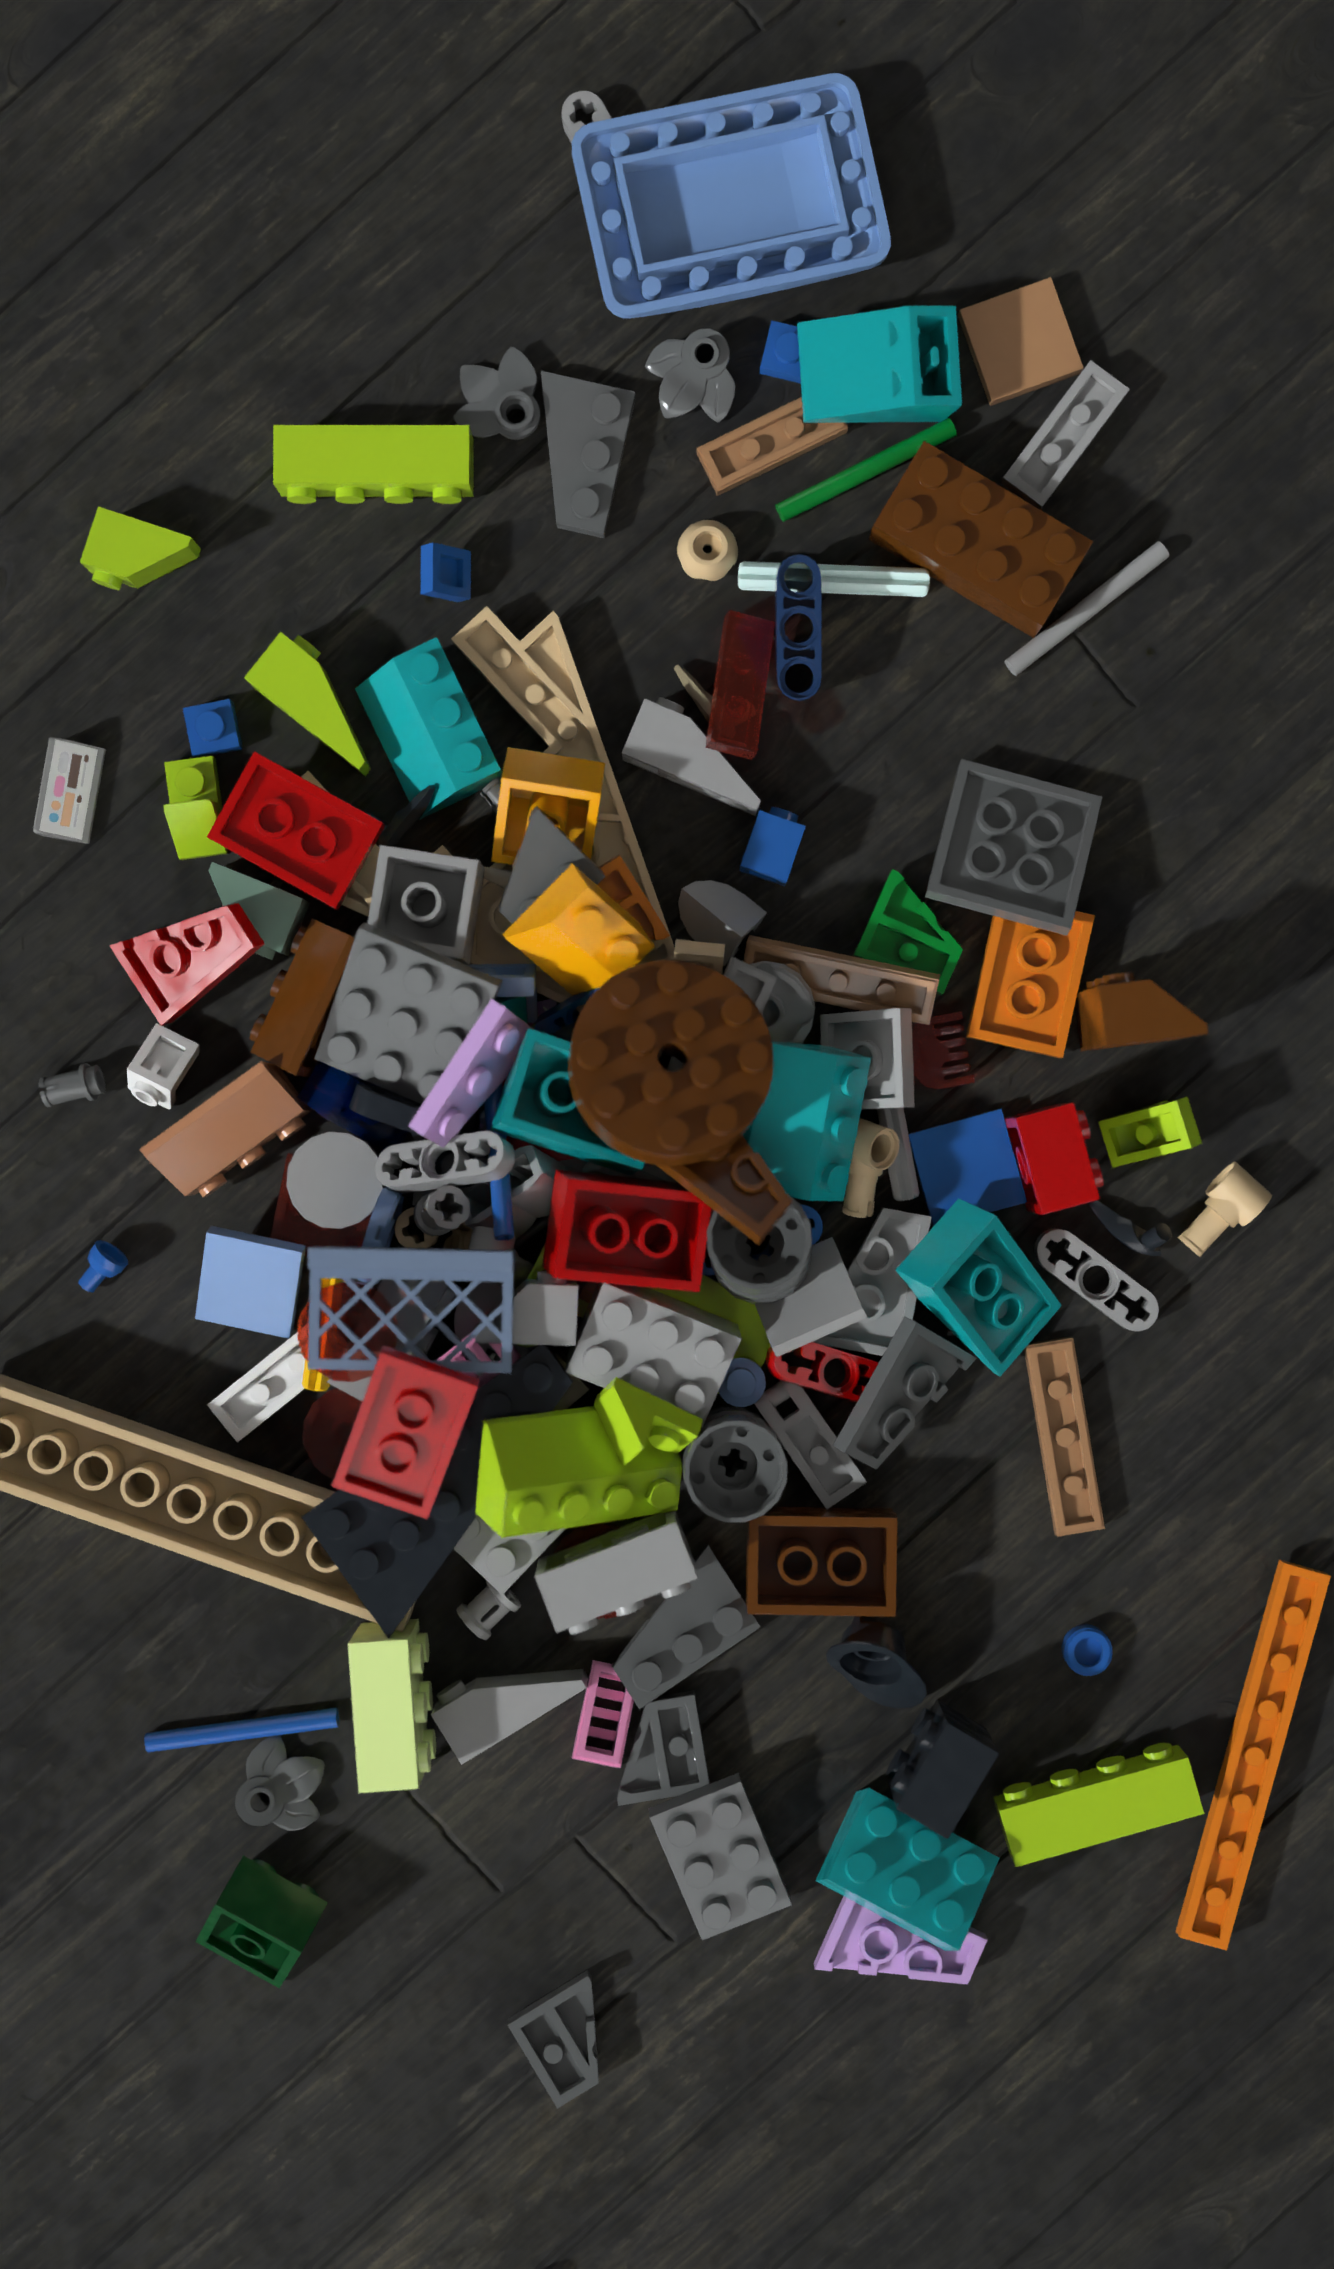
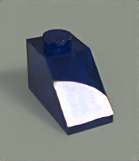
M319 1061L297 1098L325 1119L384 1150L391 1145L401 1144L408 1131L360 1115L349 1108L357 1083L372 1084Z

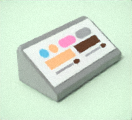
M57 737L49 738L33 826L34 833L84 844L90 843L106 749Z

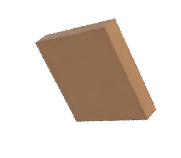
M1051 277L959 310L958 318L990 406L1079 375L1084 369Z

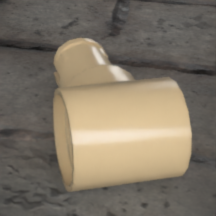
M861 1118L859 1119L858 1133L855 1139L842 1209L844 1214L857 1218H866V1216L871 1217L874 1215V1198L878 1176H881L883 1170L888 1169L894 1163L899 1151V1137L893 1129Z
M1236 1161L1232 1162L1208 1186L1206 1195L1209 1198L1204 1202L1207 1207L1178 1238L1196 1255L1201 1257L1229 1225L1234 1228L1238 1223L1241 1226L1250 1223L1267 1206L1272 1198V1194Z

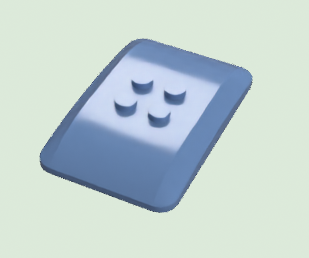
M829 73L596 121L582 126L573 137L572 158L602 295L607 308L618 317L639 318L676 312L821 282L874 268L887 258L890 250L891 235L860 94L856 84L849 77L840 73Z

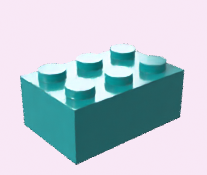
M871 1788L856 1791L816 1881L944 1951H960L999 1861V1857L954 1833H951L950 1837L946 1839L896 1809L893 1800Z

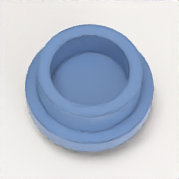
M732 1359L719 1389V1394L727 1403L736 1407H746L754 1404L761 1398L765 1390L766 1380L763 1370L751 1359Z

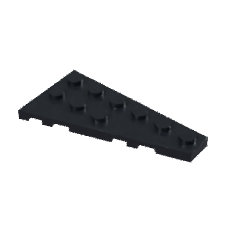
M538 1345L512 1364L511 1373H499L476 1390L428 1519L341 1489L301 1517L388 1638L395 1631L477 1516L475 1512L483 1420L552 1412L573 1383L572 1378L565 1372V1368L548 1345Z

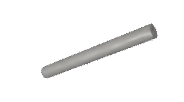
M1157 541L1007 658L1005 664L1011 673L1015 676L1020 674L1169 557L1166 547Z

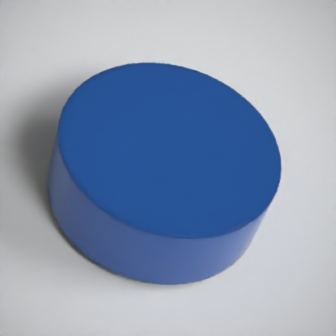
M1089 1624L1075 1626L1067 1632L1062 1642L1063 1658L1068 1666L1077 1674L1083 1676L1097 1675L1103 1672L1111 1662L1113 1655L1111 1642L1105 1633L1096 1626Z

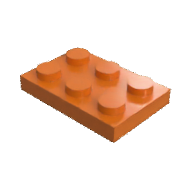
M1075 911L1072 928L1067 936L993 916L966 1037L1063 1058L1095 915Z

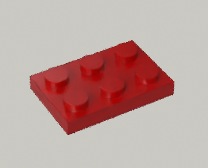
M254 751L207 838L332 908L339 910L382 833L385 824Z
M383 1345L332 1487L428 1519L478 1388L479 1379Z

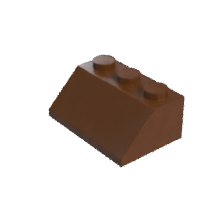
M314 919L311 920L308 928L303 925L299 928L290 948V952L295 954L288 971L282 969L278 973L272 985L270 996L274 997L275 1000L268 1015H259L250 1033L249 1039L255 1042L250 1051L251 1053L296 1076L312 1077L319 1062L314 1058L355 937Z
M1134 972L1103 976V978L1094 979L1095 981L1086 982L1087 990L1077 993L1075 1009L1081 1052L1171 1041L1208 1034L1207 1024L1151 980L1135 981Z

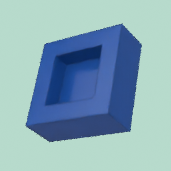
M771 320L759 374L801 384L797 326Z
M434 542L422 545L421 595L454 602L470 600L471 551Z
M231 699L183 708L193 757H206L243 749L235 706Z

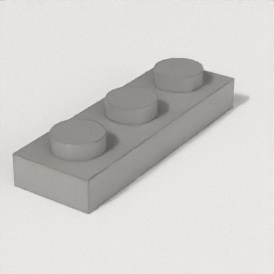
M1090 360L1005 474L1001 483L1023 500L1041 510L1124 399L1129 388Z

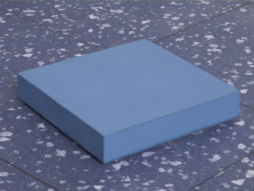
M210 1226L205 1238L195 1319L289 1339L294 1329L306 1245Z

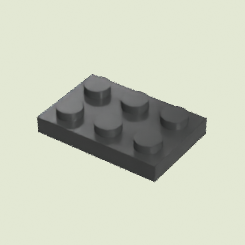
M739 1773L648 1808L649 1818L702 1940L792 1905L789 1892Z

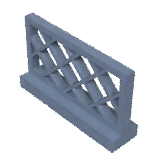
M313 1246L308 1248V1268H310L308 1369L374 1370L378 1357L365 1343L386 1324L406 1345L401 1352L407 1353L411 1350L418 1358L458 1372H512L515 1250ZM322 1278H342L356 1293L337 1313L322 1299ZM353 1279L372 1280L361 1288ZM380 1279H393L407 1294L388 1314L366 1294ZM403 1280L422 1281L412 1290ZM431 1280H443L458 1295L438 1316L417 1295ZM454 1281L473 1282L462 1291ZM481 1281L503 1282V1303L488 1317L467 1296ZM360 1298L381 1319L362 1339L341 1319ZM411 1299L432 1320L413 1340L391 1320ZM461 1300L483 1321L463 1341L442 1321ZM321 1309L330 1318L323 1327H321ZM501 1312L502 1331L492 1322ZM335 1323L353 1341L355 1346L342 1358H320L321 1336ZM435 1325L457 1346L444 1360H430L415 1345ZM488 1326L502 1341L501 1361H480L466 1345ZM360 1349L369 1359L350 1357ZM462 1351L470 1361H456L452 1359Z

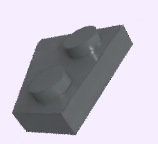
M536 806L531 811L523 842L518 849L512 866L511 877L499 904V911L513 924L572 863L595 884H598L605 877L604 872Z
M694 1690L662 1695L644 1706L618 1790V1806L680 1796L710 1784Z
M586 1970L508 2018L509 2029L557 2109L599 2083L592 1976Z

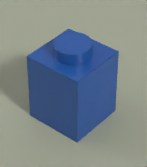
M771 807L769 813L759 810L739 871L785 887L806 827L797 823L799 816L777 807Z

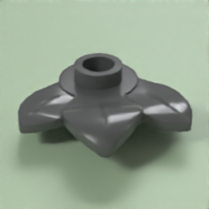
M710 328L698 329L692 332L686 340H665L651 352L645 368L656 376L663 378L659 391V403L665 418L670 419L682 416L695 409L698 405L717 423L727 416L735 397L736 385L727 369L730 360V347L725 337L718 331ZM703 344L711 345L714 350L713 359L708 363H701L697 358V350Z
M510 347L504 354L498 371L479 365L461 366V389L468 404L464 405L454 415L453 419L457 425H469L472 436L478 438H486L500 433L508 439L519 440L530 436L536 430L540 421L539 406L533 397L537 376L534 367L521 351ZM520 409L525 413V417L519 423H512L507 419L510 411Z
M280 1735L265 1738L251 1751L246 1760L247 1780L242 1783L235 1796V1807L239 1817L252 1826H265L274 1823L287 1831L301 1830L309 1826L320 1817L317 1807L308 1797L316 1791L321 1783L325 1767L324 1761L310 1756H296L287 1759L285 1745ZM258 1792H263L269 1797L268 1806L260 1811L253 1809L250 1805L252 1796Z

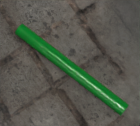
M947 418L775 504L782 522H785L913 458L923 441L935 447L957 436L953 422L950 418Z

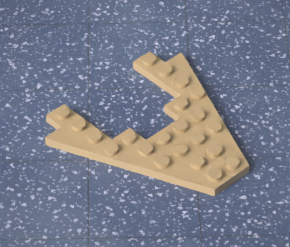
M486 606L451 638L452 642L545 742L548 748L543 753L605 763L591 860L600 867L619 854L669 933L559 617L552 611L519 641ZM309 771L301 776L303 779L327 791ZM376 844L341 904L369 917L380 850ZM443 845L434 852L435 854L452 856ZM495 862L490 867L513 871V865ZM485 878L483 879L470 963L535 964L504 937L503 933L512 925L499 911V904L505 889ZM671 936L664 940L652 939L651 941L655 947L638 964L659 960H674L675 947ZM536 965L538 994L558 1003L573 996ZM585 1005L576 1007V1011L581 1013Z

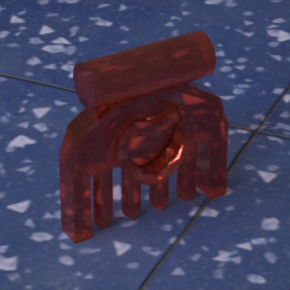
M962 1011L933 1016L930 1019L929 1025L916 1023L912 1026L914 1077L926 1088L943 1089L975 1083L974 1075L944 1080L943 1077L971 1070L969 1063L942 1068L945 1062L965 1059L969 1056L966 1050L949 1053L948 1048L966 1044L964 1037L943 1041L936 1038L962 1032L964 1026L956 1024L934 1029V1024L963 1019Z

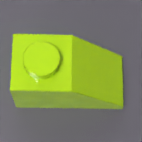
M98 506L80 563L93 574L92 580L100 585L120 590L121 585L125 584L138 589L197 559L201 548L190 536Z

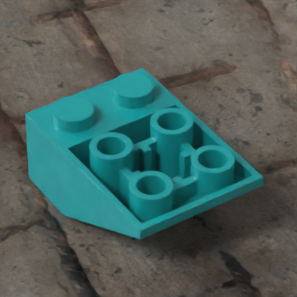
M904 306L804 321L797 324L803 423L941 422L962 406L956 306Z

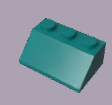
M437 637L392 658L355 688L409 802L429 785L435 786L431 801L420 819L482 790L491 781L502 776L497 760Z
M529 1028L504 1083L490 1130L627 1175L642 1171L645 1162L623 1155L606 1144L592 1131L579 1112L572 1096L568 1076V1056L571 1042Z
M772 1041L774 1067L769 1092L759 1113L743 1137L755 1153L760 1154L790 1197L809 1201H844L871 1058L831 1046Z

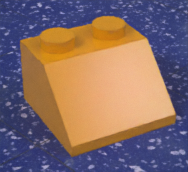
M508 747L501 778L491 862L513 865L518 849L523 842L531 811L536 806L591 859L605 763Z
M573 863L503 933L504 937L571 995L599 988L616 974L636 966L655 947L639 922Z

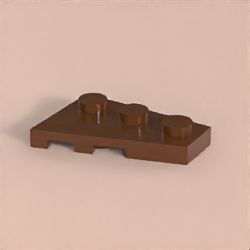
M743 1136L723 1152L706 1160L688 1165H657L758 1245L789 1210L792 1200L760 1154L755 1153Z

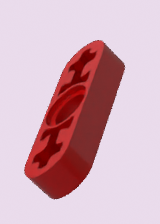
M810 1342L794 1349V1355L805 1360H812L811 1368L792 1366L787 1372L788 1364L781 1361L782 1355L776 1357L771 1345L766 1354L768 1370L775 1378L857 1403L866 1387L857 1385L859 1376L870 1379L879 1363ZM836 1358L845 1366L846 1375L840 1385L832 1387L824 1378V1368L830 1360Z

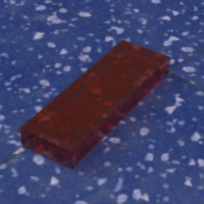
M729 610L725 615L705 748L750 760L757 754L775 622Z

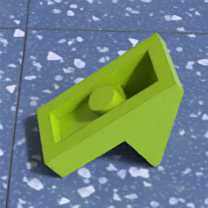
M206 756L164 762L170 804L163 805L179 859L186 860L229 854L227 848L207 838L222 810L216 758Z
M1188 1097L1173 1101H1161L1098 1122L1112 1167L1190 1149L1202 1144Z
M615 1377L596 1396L594 1406L616 1454L624 1465L643 1450L647 1440L659 1450L678 1454L698 1437L703 1419L618 1377Z

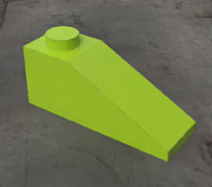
M280 632L244 678L252 687L366 776L371 767L327 672L317 661L321 653L300 635H297L292 641Z

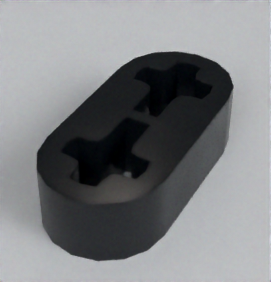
M357 1083L349 1105L351 1110L368 1118L422 1136L408 1126L422 1104L380 1087Z

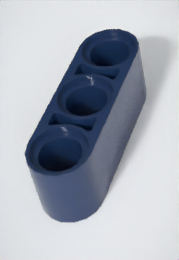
M794 555L781 562L775 577L777 685L785 696L801 701L809 699L817 692L822 678L821 572L817 563L810 557ZM797 562L808 566L812 574L811 584L802 592H793L787 587L784 580L787 568ZM796 613L808 616L812 624L811 634L807 639L800 642L788 639L784 629L787 619ZM793 664H805L812 673L810 685L801 691L791 690L785 683L786 671Z

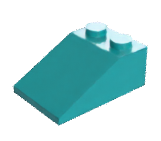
M959 1198L896 1268L897 1273L916 1297L994 1374L1000 1377L1062 1306L997 1216Z

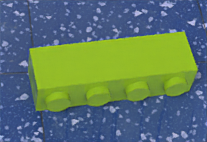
M273 425V484L281 497H287L289 502L310 504L316 502V497H335V500L340 503L358 504L363 503L365 497H384V501L388 503L407 504L413 502V497H432V500L437 503L455 504L461 502L462 497H473L474 439L469 425Z
M1158 1743L1146 1747L1143 1750V1755L1125 1759L1123 1756H1112L1097 1762V1768L1079 1773L1076 1769L1062 1770L1052 1774L1048 1782L1031 1786V1783L1021 1782L1006 1787L1002 1795L995 1796L993 1799L1007 1848L1015 1867L1204 1814L1188 1756L1179 1745L1172 1746L1170 1743Z

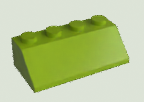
M595 1406L483 1420L475 1513L501 1538L678 1511L682 1462L679 1453L675 1454L671 1451L659 1450L647 1440L639 1454L626 1465L622 1464Z

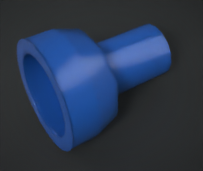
M103 1240L96 1241L88 1255L90 1266L78 1283L84 1290L91 1293L95 1292L105 1277L111 1278L124 1270L128 1265L127 1257L111 1243Z

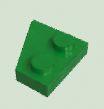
M892 869L853 956L940 974L936 993L942 995L963 949L951 934L943 929L924 902L922 903L904 881V877L898 871Z

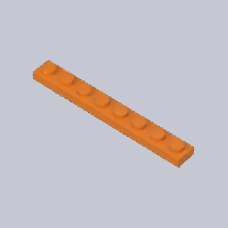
M1280 1559L1278 1561L1176 1928L1180 1938L1227 1951L1331 1578L1326 1572Z

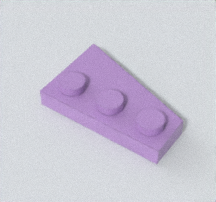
M491 999L408 1126L444 1148L508 1076L527 1030L533 1028L507 1008Z
M843 1896L814 1961L815 1970L832 1971V1968L858 1970L859 1974L877 1976V1972L908 1975L909 1979L968 1984L987 1943V1937L985 1933L970 1927L960 1951H944Z

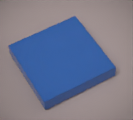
M1002 1109L908 1134L929 1216H931L932 1227L958 1198L989 1213L1027 1202Z

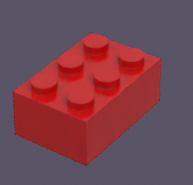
M556 1169L542 1267L552 1277L558 1279L700 1292L707 1244V1229L710 1223L712 1208L677 1182Z

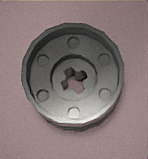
M789 1196L792 1200L789 1210L759 1245L716 1211L713 1212L707 1229L708 1253L711 1267L719 1284L735 1298L752 1304L774 1303L791 1295L805 1280L812 1261L811 1224L802 1206ZM763 1241L769 1243V1253L771 1256L762 1254L758 1260L753 1259L750 1246L759 1247Z
M720 1405L710 1409L698 1437L680 1451L682 1473L691 1499L705 1514L723 1522H747L764 1515L779 1501L787 1483V1460L775 1432L759 1413L745 1407ZM731 1449H736L742 1460H733L731 1467H725L720 1455L728 1456Z

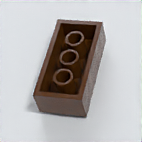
M923 441L874 523L869 537L870 541L913 567L928 569L930 577L1032 638L1037 635L1093 543L1092 540L926 441Z

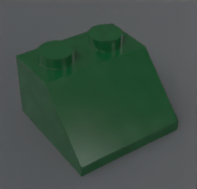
M243 1855L212 1909L196 1942L280 1988L302 1953L328 1902L319 1898L317 1892L310 1886L303 1883L294 1884L278 1875L276 1870L267 1862L258 1859L251 1860Z

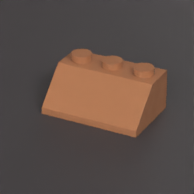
M259 1062L140 1148V1151L184 1196L200 1193L205 1198L227 1182L223 1174L239 1164L243 1170L266 1154L262 1146L277 1135L281 1141H284L306 1125L302 1117L311 1112V1109L280 1067L268 1062Z

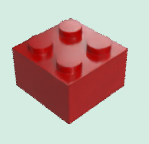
M1059 1103L1004 1118L1027 1202L1025 1205L1028 1212L1043 1215L1100 1199L1097 1188L1103 1186V1177L1097 1159H1089L1084 1140L1090 1139L1091 1135L1083 1110L1076 1111L1074 1103Z

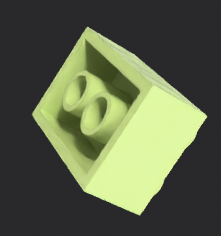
M410 1619L403 1632L395 1630L389 1638L378 1623H361L348 1643L359 1793L419 1789L425 1772L431 1771V1759L436 1758L435 1730L427 1729L426 1727L428 1711H431L433 1707L431 1681H423L424 1662L429 1661L427 1632L420 1633L419 1619Z

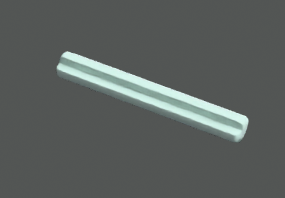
M741 562L738 567L739 588L741 590L775 591L776 572L781 563ZM793 563L785 571V584L793 592H802L807 589L812 580V574L808 566L803 563ZM817 564L821 572V593L924 597L929 591L930 574L926 568Z

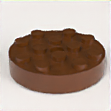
M659 960L638 964L625 969L607 980L594 992L582 1009L574 1028L568 1056V1076L572 1096L579 1112L592 1131L606 1144L623 1155L645 1163L662 1166L688 1165L700 1162L723 1152L733 1145L748 1130L764 1104L771 1085L774 1067L773 1047L769 1030L762 1014L751 998L736 983L721 973L703 965L680 960ZM664 1052L665 1056H673L680 1063L684 1064L682 1069L671 1072L661 1067L658 1058Z

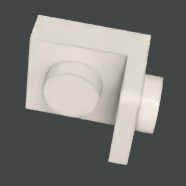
M156 1023L127 1068L128 1088L133 1096L146 1105L156 1106L159 1104L167 1109H171L175 1103V1091L197 1058L200 1045Z

